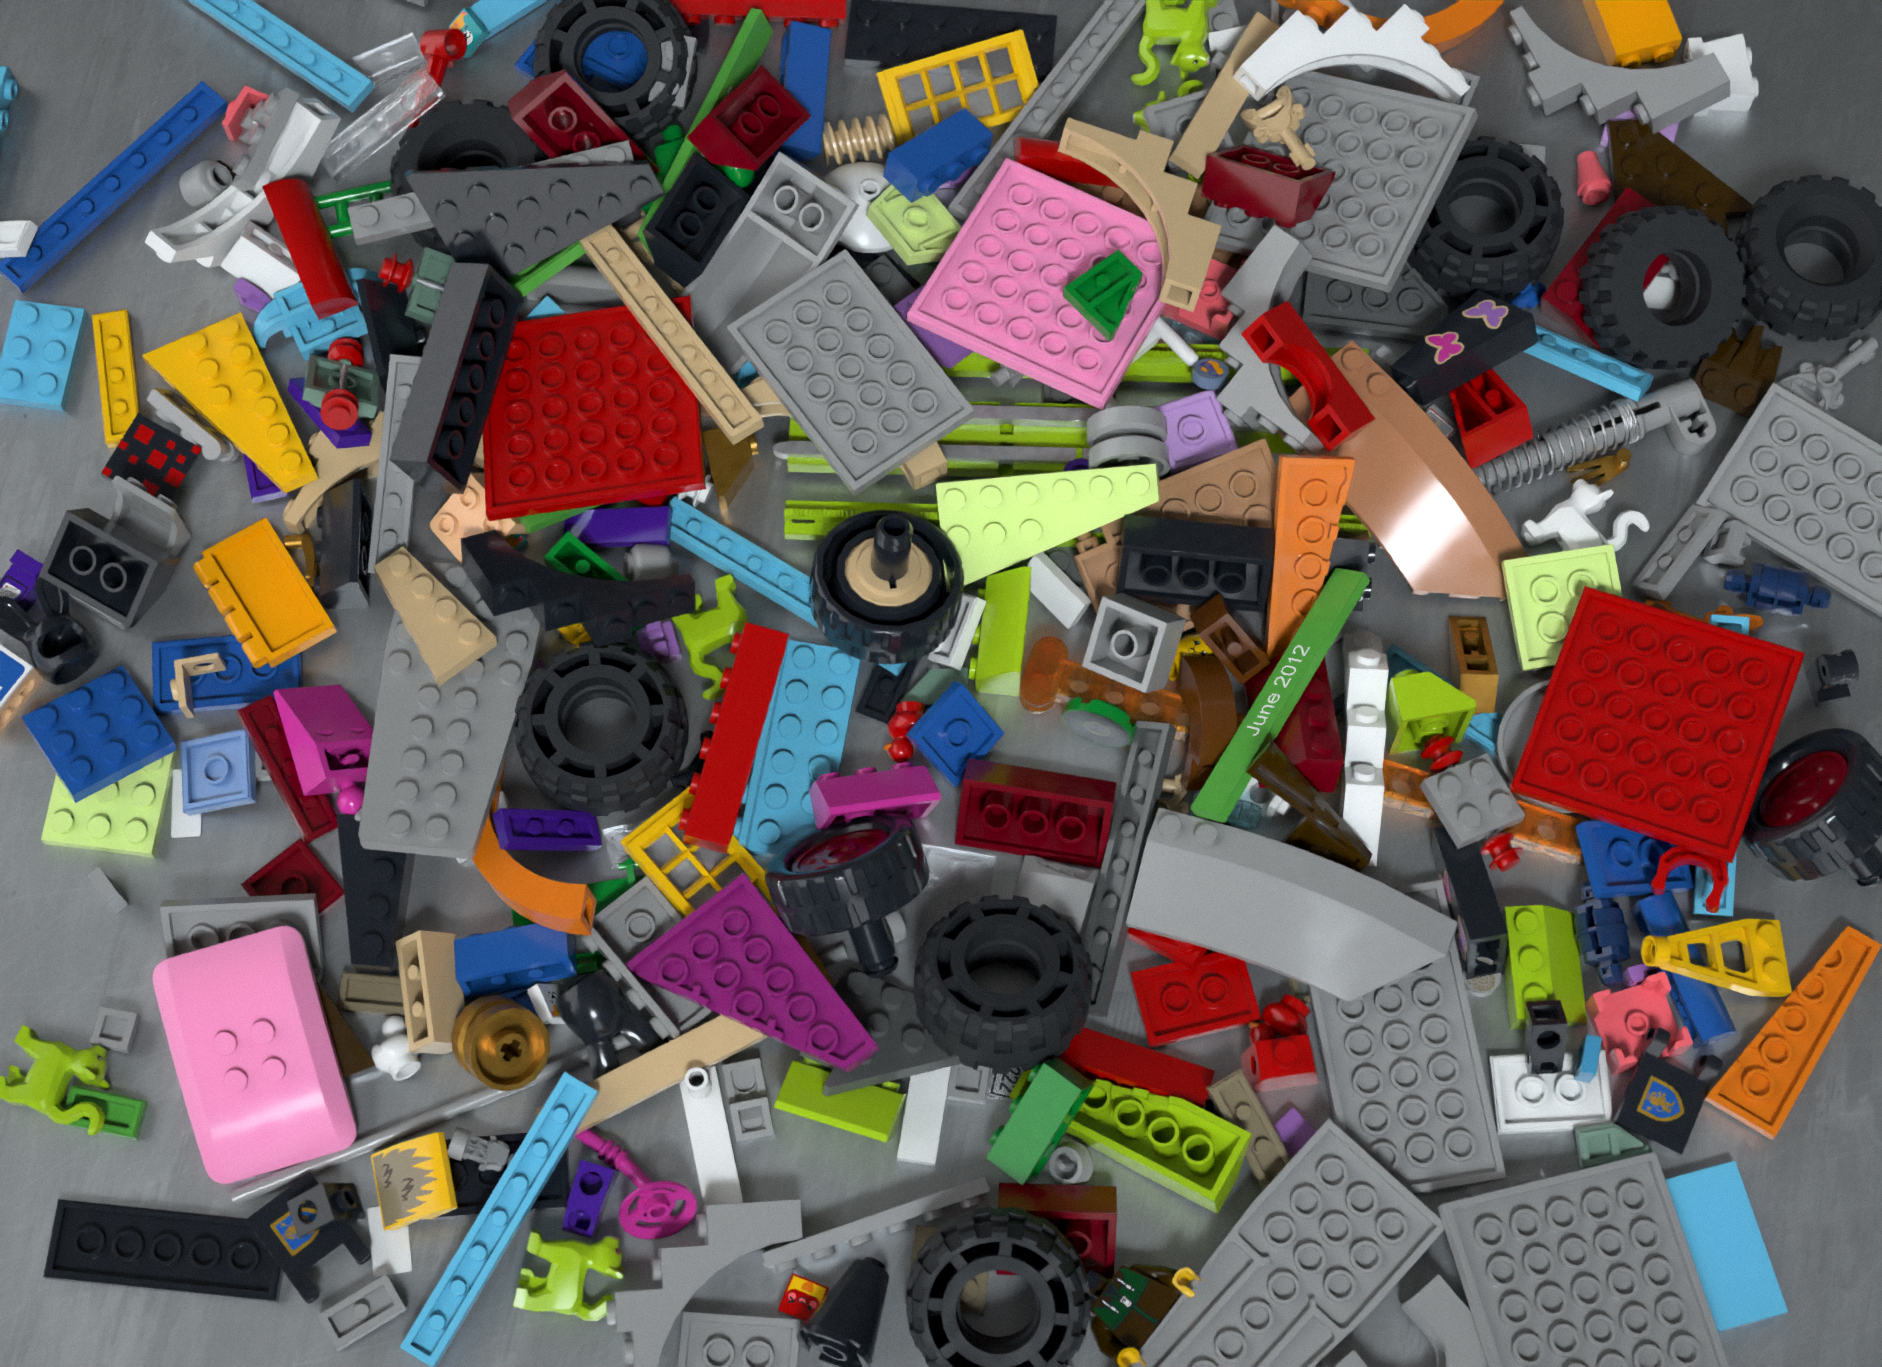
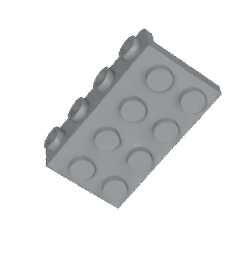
M645 876L594 916L591 936L579 935V938L592 954L597 950L606 960L602 966L606 972L611 974L616 982L622 979L629 987L626 995L639 1011L645 1007L653 1016L649 1023L662 1039L669 1036L673 1040L699 1027L712 1017L715 1012L632 975L624 965L683 920L652 881Z
M316 893L163 900L160 905L167 959L275 927L291 926L301 932L313 972L319 983L321 982L325 965Z

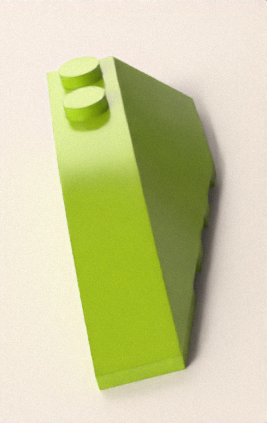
M1032 1070L1023 1071L1009 1095L1012 1100H1015L1021 1093H1026L1031 1084L1028 1081V1077ZM1089 1079L1095 1085L1066 1133L1146 1178L1218 1214L1237 1180L1252 1134L1182 1098L1174 1096L1164 1097L1151 1094L1148 1090L1135 1087L1130 1089L1113 1085L1112 1082L1096 1079L1095 1081Z

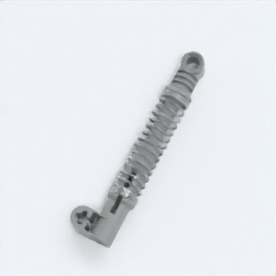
M1687 378L1645 394L1638 402L1628 397L1612 401L1609 409L1602 405L1600 412L1592 409L1588 417L1581 413L1578 421L1571 417L1567 425L1560 421L1557 429L1551 425L1548 426L1547 433L1538 430L1537 440L1535 437L1532 438L1533 445H1530V440L1526 441L1527 446L1525 442L1522 443L1524 448L1520 449L1517 446L1516 449H1512V453L1507 451L1501 457L1497 456L1472 470L1489 494L1498 496L1501 490L1508 492L1511 486L1520 487L1522 481L1529 484L1533 478L1541 479L1543 473L1549 476L1552 475L1554 469L1560 472L1564 466L1572 467L1575 461L1583 463L1586 457L1589 459L1595 458L1596 453L1603 455L1607 449L1610 451L1616 450L1617 445L1624 447L1626 444L1629 445L1637 442L1644 437L1646 432L1661 426L1665 427L1677 451L1689 456L1696 455L1703 451L1714 437L1716 424L1696 382L1691 378ZM1692 414L1694 415L1695 419L1693 420V422L1691 421V419H1688L1680 423L1679 419H1682ZM1549 464L1551 471L1546 472L1544 465ZM1538 468L1541 471V474L1539 476H1535L1534 469ZM1528 472L1530 474V479L1525 480L1523 478V473ZM1517 476L1520 479L1519 484H1514L1512 477ZM1505 480L1509 483V487L1506 489L1502 487V481ZM1494 484L1498 486V492L1495 493L1491 490V486Z

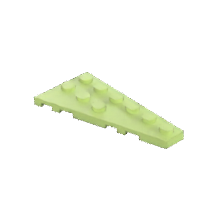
M1157 463L936 483L940 530L953 542L955 549L961 557L962 568L964 569V586L1124 517L1125 514L1128 515L1161 500ZM944 563L946 591L949 593L951 586Z

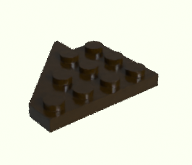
M1639 120L1607 122L1608 153L1614 203L1625 189L1629 187L1656 206L1678 205L1684 206L1686 209H1697L1706 213L1708 216L1707 220L1718 221L1725 228L1726 232L1724 235L1729 238L1726 218L1745 217L1752 206L1749 201L1660 132L1653 134L1648 124L1641 125Z

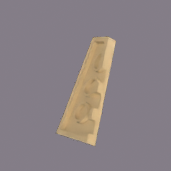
M401 547L374 566L378 581L394 609L398 611L404 627L416 643L418 651L424 662L429 666L438 687L497 646L496 636L404 547Z

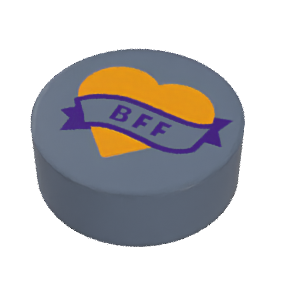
M1200 359L1193 364L1191 379L1197 386L1203 389L1217 390L1227 384L1229 368L1225 363L1216 359Z

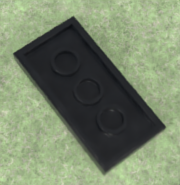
M527 1133L494 1136H496L497 1140L509 1145L510 1156L517 1152ZM479 1136V1138L486 1141L490 1140V1136ZM445 1139L447 1151H448V1148H449L451 1139ZM568 1147L529 1212L567 1209L570 1195ZM448 1157L458 1208L434 1219H420L418 1221L477 1217L505 1172L507 1165L505 1164L504 1169L499 1172L495 1170L480 1171L478 1169L480 1163L474 1160L462 1158V1161Z

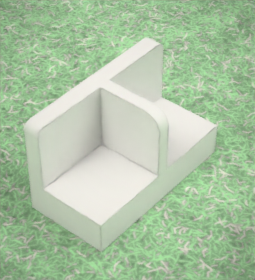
M251 221L242 230L237 242L221 263L223 269L239 279L240 277L251 283L271 300L275 299L274 293L295 285L300 281L287 246Z

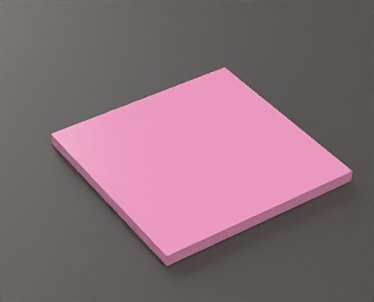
M1006 158L908 311L907 321L1104 410L1167 304L1158 301L1163 275L1162 257L1155 233L1148 220ZM1119 250L1143 274L1141 283L1114 339L1109 342L1063 297V288Z

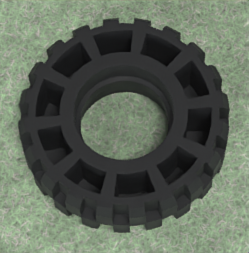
M1678 205L1656 206L1626 212L1617 218L1616 223L1608 224L1599 233L1601 239L1598 242H1592L1586 253V256L1589 257L1587 264L1581 268L1580 279H1583L1582 291H1579L1580 304H1584L1586 313L1583 314V318L1587 328L1594 330L1593 338L1601 348H1610L1608 352L1611 357L1621 362H1628L1630 366L1636 368L1674 370L1675 368L1694 366L1698 363L1699 359H1708L1717 352V345L1719 343L1727 342L1733 333L1731 328L1734 322H1739L1743 309L1740 306L1742 298H1745L1746 285H1743L1742 274L1745 273L1743 261L1739 260L1736 254L1738 248L1732 237L1727 238L1724 235L1726 232L1725 228L1718 221L1707 220L1708 216L1706 213L1697 209H1686L1684 206ZM1661 254L1667 256L1674 263L1681 279V295L1674 312L1663 322H1660L1651 314L1643 294L1645 274L1650 264Z

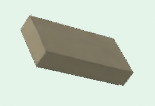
M342 971L336 1007L340 1012L400 1016L405 1018L400 977Z

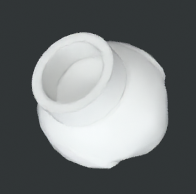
M390 1016L382 1025V1032L387 1040L381 1043V1045L375 1044L372 1048L371 1056L379 1070L390 1073L394 1080L399 1081L415 1074L419 1070L421 1063L417 1058L419 1053L409 1052L405 1019L400 1016Z

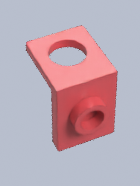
M244 85L237 99L229 103L226 117L222 122L229 140L236 142L243 129L239 123L249 107L255 108L260 100L266 101L269 95Z

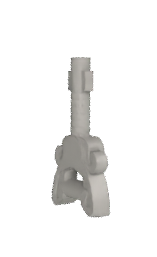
M1873 337L1867 338L1864 342L1859 339L1848 349L1850 353L1832 368L1824 365H1817L1814 368L1811 363L1804 362L1798 368L1796 375L1781 380L1777 385L1827 413L1829 408L1833 410L1839 409L1844 402V396L1840 393L1843 389L1840 379L1859 363L1864 366L1875 356L1874 351L1879 348V344ZM1805 386L1813 390L1820 402L1817 403L1802 387Z

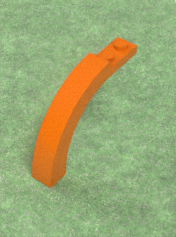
M1276 0L1286 8H1293L1296 11L1299 10L1303 15L1310 16L1318 26L1322 25L1327 29L1350 9V7L1337 0ZM1458 0L1440 12L1423 17L1425 24L1430 29L1421 39L1425 43L1433 45L1439 53L1450 50L1468 40L1482 29L1505 0ZM1366 15L1376 31L1389 20Z
M505 759L481 839L472 860L493 891L521 916L556 931L591 936L597 900L587 884L564 883L539 876L516 862L506 850H500L492 814L498 811L500 790L506 764Z

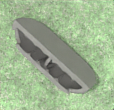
M568 265L526 295L527 299L542 301L548 295L555 302L604 308L625 305L597 268Z

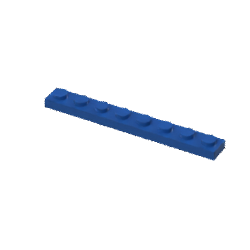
M201 81L41 224L25 257L3 258L0 261V274L22 294L27 291L226 112L227 102Z

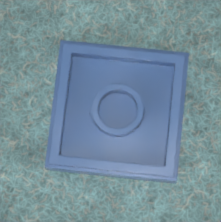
M244 729L181 741L183 813L191 816L257 802L255 748Z

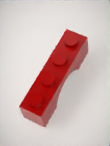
M1288 300L1261 314L1241 333L1262 363L1279 365L1290 371L1302 383L1311 403V413L1307 424L1328 452L1354 438L1376 419Z

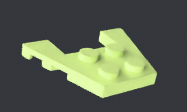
M892 184L868 206L866 214L906 265L941 261L962 228L934 193L928 197L923 196L911 203Z

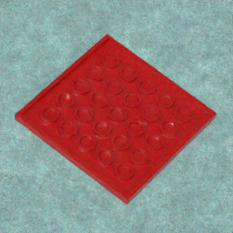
M690 295L669 298L694 330L693 302ZM626 305L525 320L516 323L483 430L486 517L489 521L706 489L700 401Z
M1584 586L1511 783L1510 791L1733 863L1805 653Z

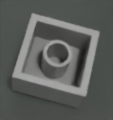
M1125 593L1103 596L1082 667L1144 693L1166 688L1186 618Z

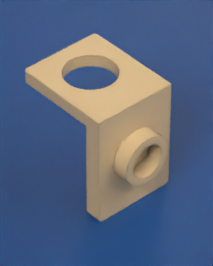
M219 653L174 660L176 678L170 680L171 692L174 701H179V708L187 719L195 717L190 676L226 670V664ZM201 663H213L207 666H196Z

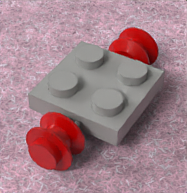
M1442 734L1432 737L1424 744L1425 749L1421 753L1422 759L1431 758L1433 764L1429 770L1431 773L1438 774L1424 779L1420 788L1456 847L1460 849L1485 838L1486 841L1480 852L1483 856L1491 855L1493 858L1489 868L1491 870L1499 868L1501 872L1513 868L1520 862L1519 856L1522 854L1523 848L1512 847L1510 842L1514 838L1513 833H1500V831L1522 822L1526 816L1487 753L1458 765L1463 752L1462 750L1453 751L1450 747L1454 742V737H1444Z

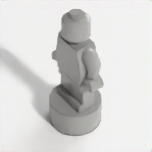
M456 1127L447 1151L448 1157L462 1161V1158L474 1160L480 1163L478 1168L480 1171L495 1170L499 1172L504 1169L505 1164L508 1167L515 1155L511 1154L509 1156L510 1147L508 1144L497 1140L494 1135H491L490 1140L486 1141L471 1135L472 1131Z

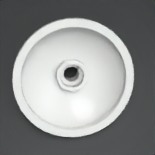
M866 161L848 163L839 166L824 177L859 205L837 242L840 246L861 253H879L893 249L866 216L868 206L891 185L883 177L886 165Z

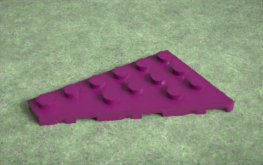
M744 873L624 964L632 975L847 1073H850L880 1049Z

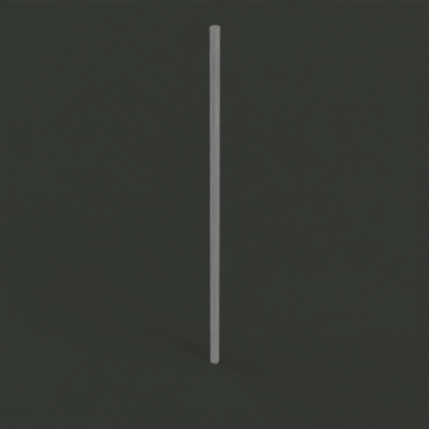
M843 944L816 954L824 967L848 958ZM622 1034L609 1038V1042L615 1052L632 1046ZM587 1047L546 1063V1066L537 1078L523 1088L511 1091H501L489 1087L355 1140L350 1147L342 1151L298 1163L231 1190L229 1193L232 1202L236 1206L298 1181L309 1172L313 1175L589 1063Z

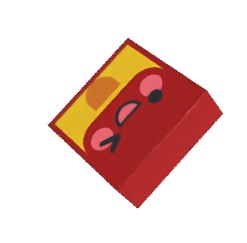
M792 1273L778 1307V1312L805 1322L828 1294L829 1287Z

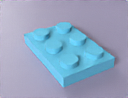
M15 300L0 358L1 404L65 411L88 317L85 309Z

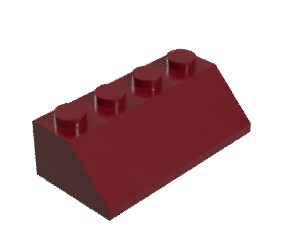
M565 69L533 79L507 101L511 118L551 159L629 140L633 159L648 160L655 174L660 171L659 167Z
M1629 187L1625 189L1541 297V313L1598 351L1601 347L1593 338L1595 332L1592 328H1587L1583 318V314L1586 312L1584 304H1580L1579 291H1582L1583 279H1580L1582 266H1586L1589 259L1586 256L1592 242H1598L1601 239L1599 233L1606 225L1616 223L1617 218L1626 212L1638 211L1639 208L1656 207L1655 204ZM1664 254L1659 255L1650 264L1644 278L1643 293L1670 260Z
M1283 654L1271 659V663L1243 683L1247 713ZM1324 657L1274 740V743L1317 792L1333 793L1344 758ZM1258 781L1259 788H1267Z
M969 758L963 778L955 845L1022 856H1036L1047 860L1101 868L1108 841L1117 782Z

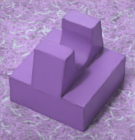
M658 621L646 624V628L636 630L641 652L645 650L657 658L660 664L682 659L671 621L664 623Z

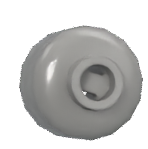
M207 159L187 169L181 175L179 185L184 200L194 209L200 210L229 188L233 181L230 171L224 165Z
M638 543L631 548L630 553L624 554L623 574L629 581L678 576L677 556H671V552L666 545Z

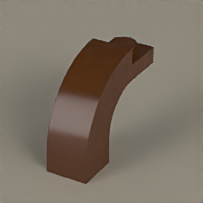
M1182 656L1175 689L1183 699L1188 711L1190 741L1181 784L1186 791H1201L1237 732L1236 705L1228 673L1217 656Z

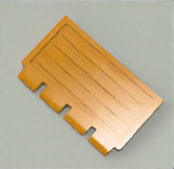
M266 517L202 551L201 553L204 558L193 565V569L204 587L209 588L208 593L221 615L225 616V621L237 641L243 643L241 647L254 668L262 667L267 663L273 668L337 633L334 624Z

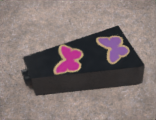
M1478 290L1390 366L1393 379L1414 402L1424 406L1535 345L1539 340L1533 314Z
M1444 825L1433 828L1431 850L1438 878L1443 881L1450 918L1458 922L1454 936L1466 980L1497 973L1503 975L1508 931L1478 843L1476 841L1458 849ZM1477 957L1490 958L1493 961V965L1477 959Z

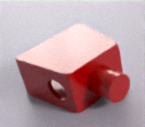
M1308 1034L1257 1041L1240 1055L1242 1071L1255 1093L1319 1083L1313 1047Z

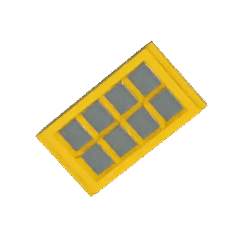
M1023 29L876 73L898 147L963 108H966L986 128L1014 121L1039 88Z
M690 787L620 841V844L625 848L624 850L683 918L687 917L743 873L778 916L765 881V871L747 850L739 845V841L733 835L727 854L683 842L684 831L678 830L684 807L691 809L695 795L689 794Z

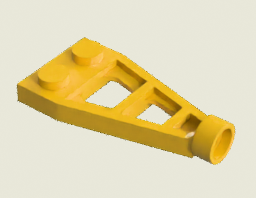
M1746 918L1671 936L1649 935L1643 940L1641 957L1646 966L1659 967L1663 970L1749 996L1785 997L1792 993L1779 920ZM1734 940L1742 943L1746 973L1731 970L1724 966L1721 949L1722 943ZM1704 943L1706 945L1709 967L1690 963L1688 944Z

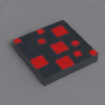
M138 413L102 470L101 477L112 482L115 476H119L124 480L132 477L142 483L147 488L146 492L157 498L161 494L173 501L201 455L202 448Z

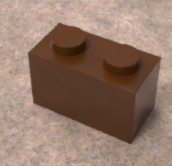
M1220 593L1190 615L1198 636L1241 685L1271 663L1263 643Z

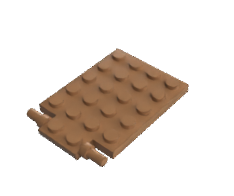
M1260 439L1159 481L1161 500L1128 515L1274 529L1278 468L1266 439ZM1125 516L1100 527L1107 543L1100 545L1096 535L1092 536L1090 531L1078 536V543H1075L1079 554L1073 556L1088 596L1092 601L1091 603L1096 615L1102 597L1116 594ZM1268 586V591H1267V596H1266V597L1269 596V586ZM1144 601L1186 618L1183 631L1194 627L1190 615L1201 607Z

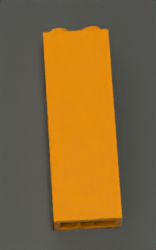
M1582 0L1607 66L1637 69L1640 65L1651 62L1664 63L1676 56L1683 38L1667 0Z

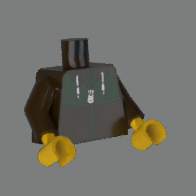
M1134 1264L1129 1268L1121 1266L1110 1280L1092 1267L1087 1273L1090 1295L1097 1300L1090 1309V1317L1092 1319L1090 1329L1099 1351L1120 1367H1130L1135 1362H1140L1145 1366L1146 1362L1140 1355L1139 1350L1178 1301L1180 1293L1175 1290L1178 1289L1188 1298H1192L1195 1293L1186 1286L1191 1280L1201 1281V1277L1187 1267L1177 1270L1162 1265Z

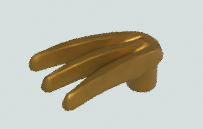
M1622 448L1617 454L1575 464L1572 467H1567L1566 471L1576 472L1600 467L1571 480L1573 485L1579 479L1588 481L1605 474L1592 483L1600 487L1625 471L1630 465L1629 461L1632 455L1628 449Z
M305 532L299 535H285L284 545L286 550L303 549L306 562V579H308V585L315 593L314 577L319 575V565L316 561L315 549L310 535Z

